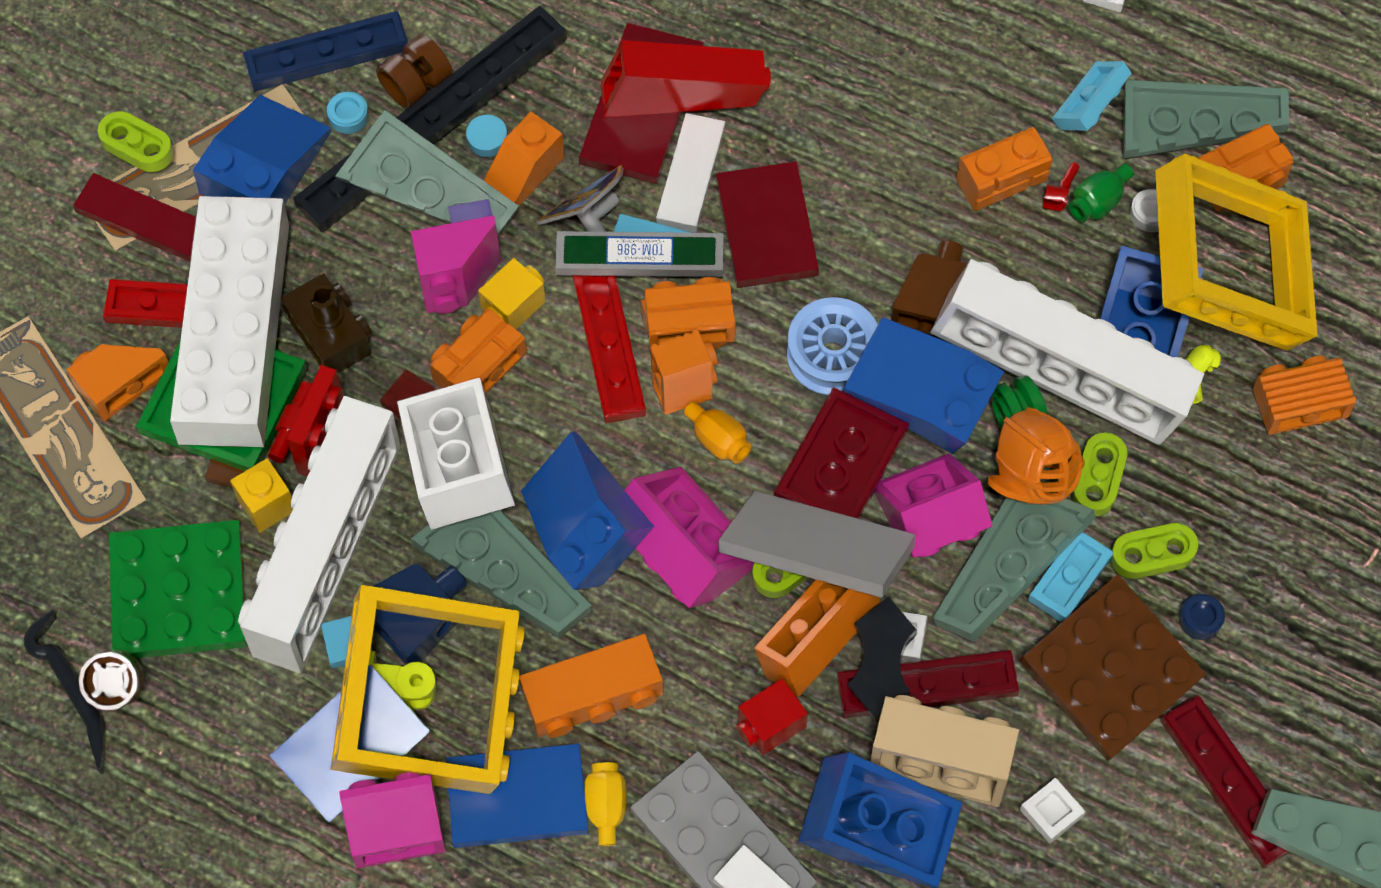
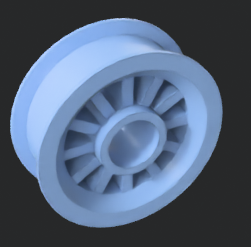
M837 297L819 299L803 307L792 320L788 331L787 360L795 378L806 388L819 394L829 395L833 387L843 391L842 389L878 325L871 313L854 301ZM835 342L843 346V348L840 350H829L824 345Z

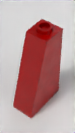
M622 40L601 80L604 117H623L756 106L763 92L769 89L771 82L770 68L765 67L763 50Z

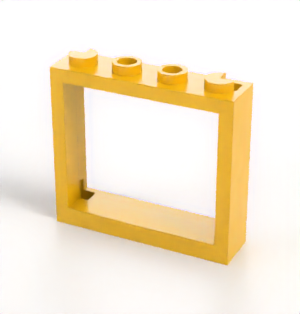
M1185 153L1156 169L1163 307L1286 351L1317 337L1307 201ZM1193 196L1269 225L1275 306L1198 277Z
M361 585L354 596L330 770L395 780L396 776L407 772L416 773L421 776L430 774L433 786L491 794L499 786L500 782L506 781L509 769V756L503 755L504 740L505 738L510 739L514 726V712L508 711L510 695L516 694L519 683V669L513 668L515 652L519 653L521 651L524 639V626H518L520 611ZM376 609L500 630L484 769L357 749Z

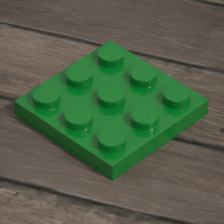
M179 341L136 425L138 433L244 471L260 463L276 433V425L285 406L291 403L308 368L306 360L275 350L264 447L179 445L170 423L180 349Z
M239 520L109 533L112 650L129 652L136 658L247 647V642L240 628L241 625L238 623L239 614L245 602L242 532Z

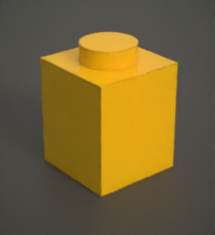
M513 258L478 290L481 310L492 309L507 324L509 323L517 329L546 302L543 277L532 266L527 265L524 267Z
M268 458L230 480L237 501L259 533L291 514L293 510L291 508V493Z

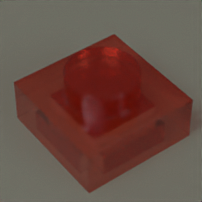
M406 369L380 399L381 406L386 410L392 411L393 415L401 420L397 401L437 389Z

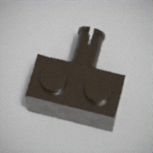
M324 273L280 298L286 318L319 366L323 365L340 373L372 354L368 338L372 336V332L367 322L360 314L355 317L347 307L351 304L342 286L339 283L332 286Z

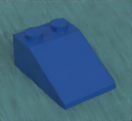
M260 94L214 137L194 167L193 173L199 194L210 197L283 199L285 205L332 132L331 127Z
M1121 246L1100 319L1110 322L1117 331L1150 342L1156 350L1170 357H1178L1190 316L1163 307L1160 256ZM1198 267L1199 278L1202 277L1204 268Z
M882 317L842 390L909 423L911 431L953 454L967 443L1004 371L967 349Z
M576 431L570 432L521 490L548 559L573 590L604 585L655 527Z
M849 752L825 757L798 842L843 861L932 888H938L963 802Z

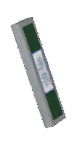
M557 231L556 275L723 277V233Z

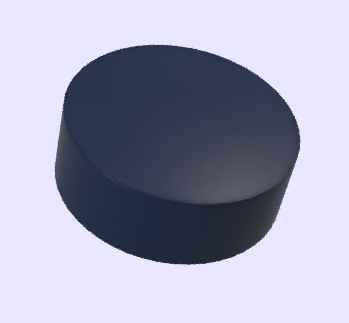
M1196 594L1189 597L1184 602L1179 613V624L1182 630L1189 637L1196 640H1208L1216 636L1225 620V612L1221 603L1213 596L1207 594Z

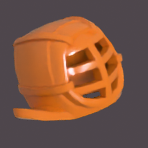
M1029 407L1010 418L1006 417L1003 420L1004 425L998 441V451L996 452L999 475L988 476V486L1005 497L1026 503L1052 504L1065 500L1077 488L1082 468L1085 464L1080 445L1073 438L1070 430L1056 418ZM1043 467L1052 468L1054 470H1043ZM1040 479H1058V482L1042 483Z

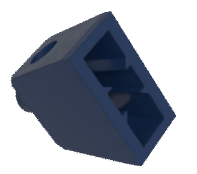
M413 564L372 587L451 599L464 589L467 583L452 565L432 579L421 565ZM376 609L374 629L401 661L407 665L411 662H422L457 622Z

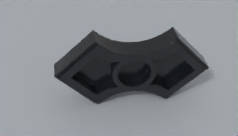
M889 596L854 623L864 645V656L858 673L847 684L849 690L875 721L880 719L886 696L895 698L898 695L909 696L911 694L901 674V661L906 647L916 636L917 629Z

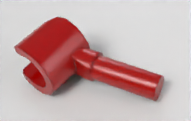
M1072 162L1060 182V186L1047 184L1042 208L1064 211L1071 183L1080 168L1078 163Z

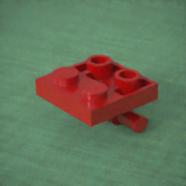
M320 365L313 383L301 381L292 403L285 406L275 429L278 434L268 453V457L271 460L283 463L290 449L298 474L308 477L310 472L308 470L310 455L315 446H322L327 434L325 432V424L328 415L333 408H339L344 397V388L341 387L337 370Z

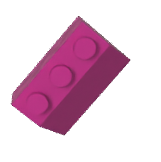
M682 467L633 478L626 487V493L655 526L636 547V550L643 556L645 564L651 570L657 572L668 584L674 597L688 608L713 601L753 570L755 562L719 552V539L731 524V521Z

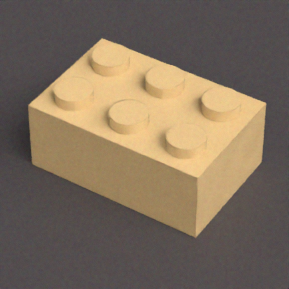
M898 695L895 698L886 696L870 762L940 793L999 807L1008 781L1019 729L1011 728L1008 722L999 718L987 717L984 720L967 717L966 713L958 708L942 706L939 709L923 706L921 701L910 696Z

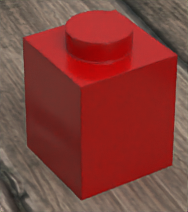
M782 678L738 706L739 723L736 724V729L748 747L755 745L763 756L807 728L808 713Z

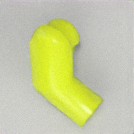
M1200 345L1195 347L1185 360L1189 361L1195 369L1205 373L1206 370L1212 371L1214 368H1218L1221 356L1217 349L1211 348L1210 345ZM1201 384L1192 404L1203 400Z

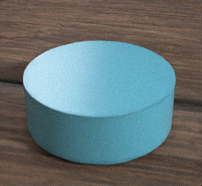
M341 92L332 97L327 105L329 123L340 133L352 134L358 132L368 122L369 112L367 103L361 95L355 92Z
M481 115L474 118L466 130L467 143L470 150L481 157L497 155L503 140L507 137V128L504 122L494 115Z

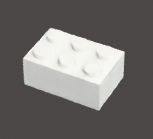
M480 378L397 401L418 499L431 530L515 505L492 411Z

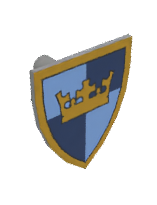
M622 165L566 198L536 221L537 224L540 225L577 215L587 232H607L599 219L619 204L617 195L610 190L623 175L624 168Z

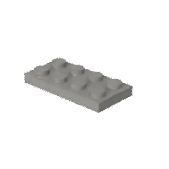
M699 751L630 807V813L697 888H720L712 881L713 878L743 845L750 849L790 887L817 888L818 882Z

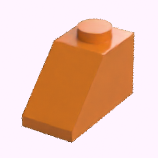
M530 111L503 140L484 181L520 206L565 158L563 134Z
M101 344L92 351L80 354L66 370L76 390L105 422L159 382L168 364V360L160 348Z

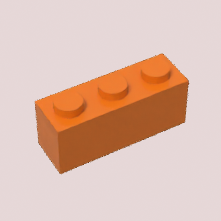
M815 580L754 647L765 677L774 683L783 678L794 695L799 697L857 633L854 623L880 604V597Z
M645 633L519 676L521 691L538 738L548 735L549 738L563 736L571 732L575 725L589 720L593 724L601 723L614 717L616 711L631 706L633 709H642L654 704L658 700L657 697L663 696V680Z

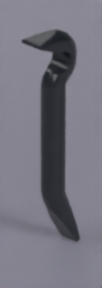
M51 610L29 626L23 640L24 647L32 657L39 660H47L86 725L97 769L100 774H104L105 726L97 708L84 699L80 692L79 679L63 652L53 644L38 645V640L46 634L57 618L54 611Z

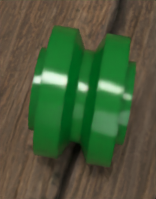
M1028 375L1015 378L1013 380V389L1006 383L997 385L992 394L994 414L1001 429L1004 425L1003 420L1006 417L1010 418L1016 413L1026 410L1027 407L1048 415L1044 398L1039 388Z

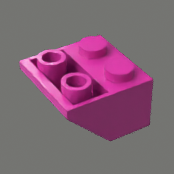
M407 772L394 778L395 781L380 784L373 780H363L351 784L347 790L339 791L351 855L357 869L446 852L438 800L430 774L421 776L416 773Z

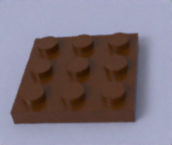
M1119 574L1114 576L1019 659L1107 761L1116 756L1206 675L1202 668Z

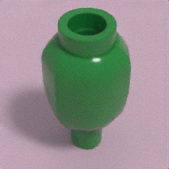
M1123 163L1113 172L1108 170L1097 171L1084 179L1074 189L1073 200L1068 204L1069 211L1073 217L1080 222H1086L1088 219L1096 220L1106 216L1121 201L1124 193V184L1134 176L1132 168Z

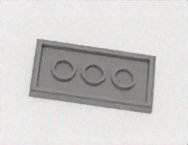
M754 491L720 537L719 552L866 594L883 597L913 551L916 534Z

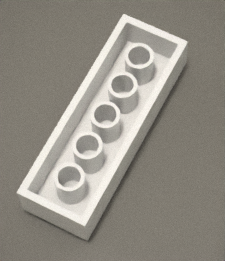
M199 196L170 419L179 445L264 447L289 231V221L283 199Z
M970 259L949 291L930 332L956 346L969 350L982 359L1019 377L1028 375L1035 385L1157 445H1160L1187 417L1205 374L1195 369L1189 361L1183 358L1170 357L1156 350L1150 342L1144 339L1132 338L1117 331L1115 326L1108 321L1093 319L1077 311V308L1071 303L1063 300H1054L1040 293L1034 285L1025 281L1011 279L1001 274L992 264L977 262L973 259Z
M347 396L343 397L339 408H333L328 415L325 424L326 437L322 446H315L308 462V470L310 472L304 484L299 483L293 493L291 508L293 510L287 522L282 521L278 526L274 537V546L276 548L270 561L264 560L261 564L256 578L258 588L253 599H247L244 602L238 619L252 657L300 674L303 671L321 630V624L324 623L401 447L392 411Z

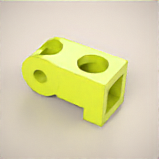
M370 651L369 665H373L412 710L425 709L435 701L437 695L436 680L429 666L421 662H411L403 667L378 664L375 651Z

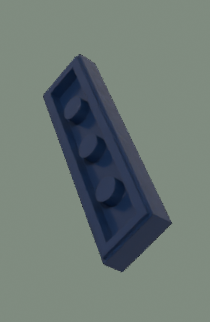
M394 11L243 51V56L253 90L256 92L402 53V48L408 41L399 12Z

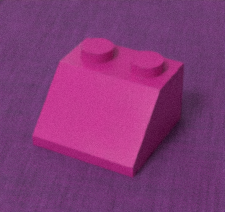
M494 215L411 231L427 313H451L459 307L468 306L478 293V290L501 262Z
M950 453L881 480L874 492L891 528L916 534L915 547L910 554L913 558L933 555L945 545L955 541L973 539L980 534V531L993 526L980 480Z

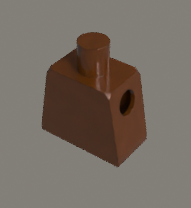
M948 240L941 241L936 256L924 253L917 255L894 302L891 321L937 337L930 332L949 291L967 265V263L961 262L964 249L959 243Z

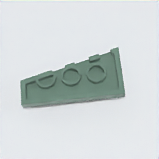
M1126 80L1123 88V159L1229 142L1265 124H1270L1276 134L1287 132L1289 126L1288 88Z
M386 110L381 113L335 175L336 179L449 224L451 223L449 206L489 199L492 215L495 217L498 237L519 209V206Z
M500 510L432 530L428 524L411 538V545L446 568L452 565L465 580L512 610L520 611V615L558 639L592 612V605L578 590H573L553 564Z

